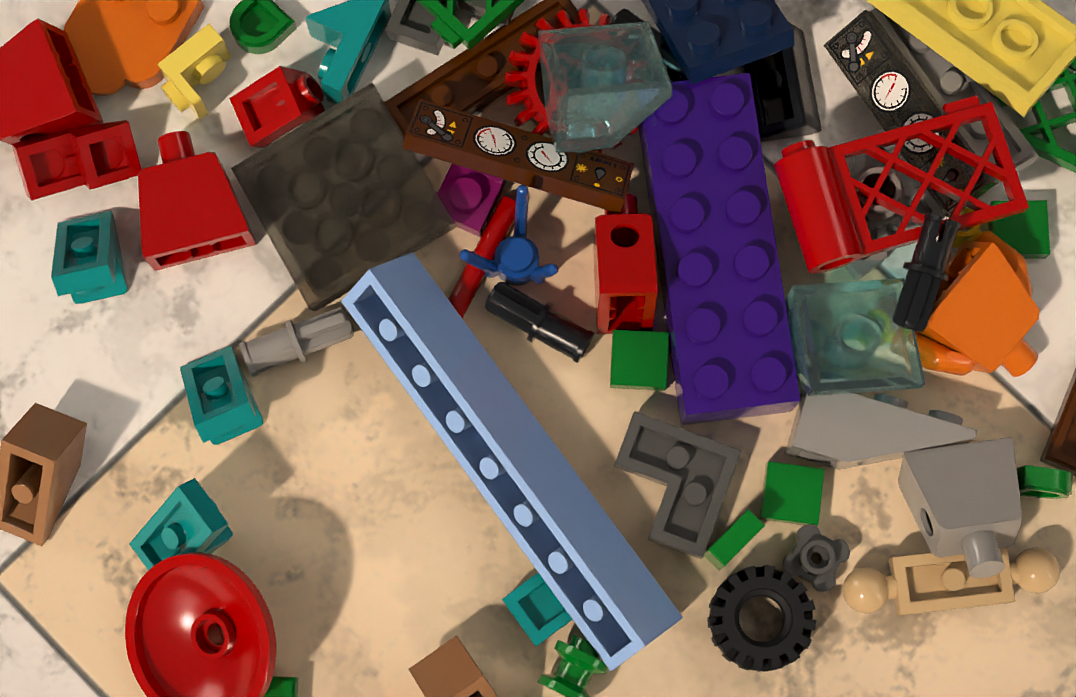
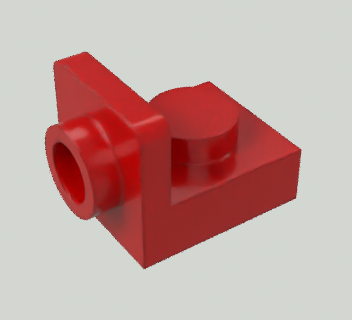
M283 66L275 68L229 98L250 147L263 148L303 122L320 124L328 119L322 104L324 95L318 82L307 72Z

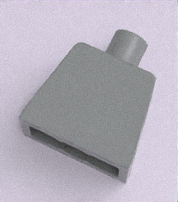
M1012 437L904 452L898 478L899 488L931 553L937 557L964 554L969 574L974 578H987L1000 573L1005 567L1000 549L1009 548L1015 544L1022 522L1021 500Z

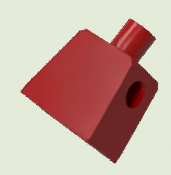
M38 18L0 47V141L12 145L27 139L104 122L66 31Z
M186 131L171 132L159 137L157 142L163 164L144 168L138 173L141 246L143 257L148 264L157 271L257 245L247 218L216 153L206 152L195 155L190 133Z
M627 193L620 214L604 209L605 215L595 217L593 251L597 334H612L613 330L649 332L653 330L658 295L653 219L647 213L638 214L636 196Z

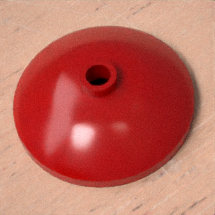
M188 552L169 557L157 563L146 572L135 587L126 613L125 642L132 671L147 697H264L275 670L276 634L269 608L262 594L241 569L228 560L213 554Z

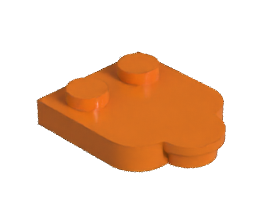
M79 0L64 26V31H66L92 95L108 96L118 92L125 84L136 89H147L161 82L164 75L157 64L185 42L204 8L202 0Z

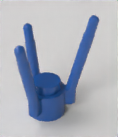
M519 185L517 188L514 235L500 242L495 251V259L490 261L467 249L462 250L459 254L463 261L484 271L488 278L499 275L501 280L514 286L526 285L530 281L543 284L546 278L558 272V266L553 263L539 266L538 249L533 241L527 238L528 187L526 185Z

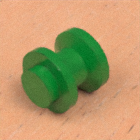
M573 635L569 644L558 640L554 648L562 659L555 674H541L538 683L565 697H590L586 688L593 674H607L608 667L600 660V656L589 641Z

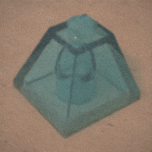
M649 21L538 31L546 117L556 153H583L595 149L613 148L672 97V84Z
M904 278L792 286L785 304L796 375L808 396L923 388L925 380L915 331L893 323V314L905 281Z

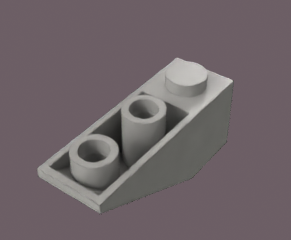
M821 377L819 383L810 380L802 391L785 454L841 470L903 458L904 452L966 444L976 438L977 430L962 426L963 419L955 414L940 410H930L929 414L925 415L908 410V402L901 398L887 394H875L874 399L852 393L853 386L847 382L829 377Z

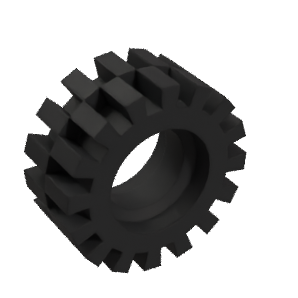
M754 565L734 573L717 588V592L711 598L709 604L710 615L707 618L708 628L712 632L713 637L711 639L714 646H718L726 660L732 661L739 665V668L745 670L765 672L780 669L795 662L800 658L799 655L803 650L808 649L812 641L810 639L811 633L816 630L817 620H813L812 613L815 610L813 599L809 601L805 593L808 589L802 582H796L792 578L793 574L786 570H776L775 566L764 565L762 567H755ZM752 597H768L775 601L782 611V628L779 634L770 641H755L749 638L740 626L739 613L741 607Z

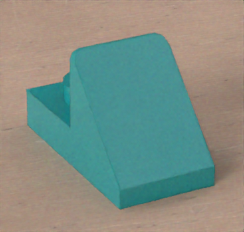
M349 0L306 16L305 22L310 36L337 48V50L330 48L326 52L318 72V78L321 79V85L327 101L347 108L391 17L388 0Z
M112 211L57 223L51 279L58 296L71 294L72 300L76 304H83L123 295L127 292V280Z
M232 345L180 367L193 423L203 443L210 440L212 444L219 445L254 430L263 424L262 415Z
M193 478L179 485L129 545L147 570H149L162 560L188 552L211 554L229 541L233 534L228 527L229 523L219 511L216 503L207 495L198 481Z

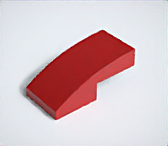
M127 120L69 129L12 144L25 192L31 201L83 185L89 190L138 176L139 171L142 170L130 124Z

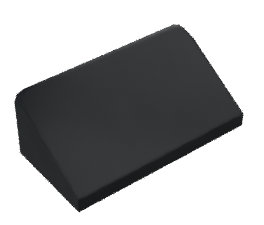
M790 22L789 24L794 30L795 46L744 65L745 73H750L760 142L806 136L821 132L805 36L801 29Z

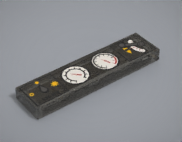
M864 10L824 44L826 50L884 131L945 115L942 107L872 12ZM950 129L935 134L946 138ZM957 130L951 142L974 153ZM916 138L906 141L900 153L907 163L927 173L939 149ZM945 153L933 176L963 191L975 167ZM981 172L970 195L978 199L997 183L992 176ZM927 187L928 192L945 216L950 217L957 201Z

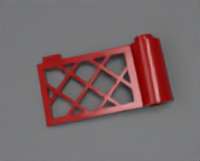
M975 95L944 104L942 109L945 115L832 147L815 146L813 140H805L784 148L781 151L783 158L778 160L774 167L809 274L832 271L864 257L917 243L924 223V215L915 211L927 187L957 201L949 219L961 223L960 230L1025 212L1029 205L993 103L989 102L980 105L979 99ZM981 120L989 142L981 157L951 142L959 126ZM950 129L946 138L935 134ZM919 138L939 149L927 173L897 157L906 141ZM896 144L891 154L881 149ZM865 153L885 164L873 188L851 177L845 158ZM945 153L975 167L963 191L933 176ZM991 153L994 156L996 165L988 161ZM891 168L921 183L909 207L879 192ZM981 172L1003 182L1009 199L1008 202L990 206L970 195ZM857 193L867 198L863 207H861ZM873 202L903 217L895 234L872 240L865 216ZM963 206L974 210L973 212L959 215ZM948 219L942 220L937 237L940 234L943 221H948ZM909 221L920 226L904 231Z

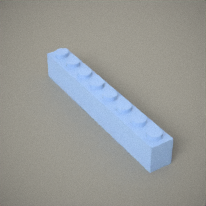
M412 252L370 268L341 302L610 671H613L680 621L683 616L416 255Z

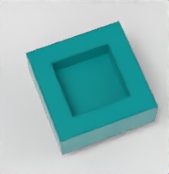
M539 573L502 598L503 603L535 647L573 620Z

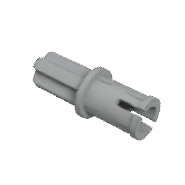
M339 307L293 324L290 319L286 321L287 327L247 342H241L240 349L252 377H254L258 373L298 358L301 363L306 362V355L351 339L354 331L347 312L344 308Z

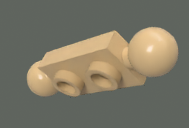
M1039 547L1028 548L1022 551L1015 561L1009 562L1007 548L1000 549L1005 565L1004 569L991 577L974 578L969 574L964 554L947 557H937L932 553L899 556L888 559L890 576H884L878 570L870 567H861L853 570L843 583V596L846 603L853 610L860 613L876 612L885 605L888 599H894L896 616L1016 602L1013 585L1018 584L1022 589L1030 593H1044L1052 589L1059 580L1060 565L1051 552Z

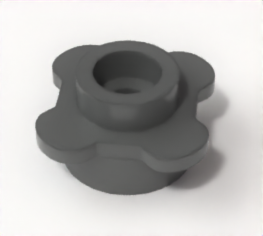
M804 525L797 531L798 542L794 546L792 553L786 555L783 559V569L793 574V577L798 576L804 581L812 582L813 588L818 592L829 591L836 584L834 575L840 563L847 561L850 556L849 546L841 539L833 541L825 537L815 525ZM813 553L821 555L820 563L815 564L812 562L811 555Z

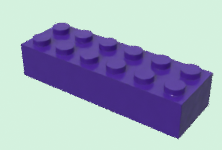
M750 73L711 77L693 85L690 84L689 80L639 86L637 99L640 100L641 109L637 120L650 212L653 219L654 241L667 332L669 333V347L680 424L689 425L791 412L800 402V394Z

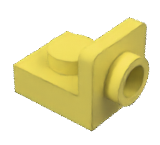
M207 24L157 64L167 80L160 88L181 113L189 107L200 120L209 112L193 87L198 83L201 85L207 84L217 78L224 70L225 62L231 58L223 38L210 24Z

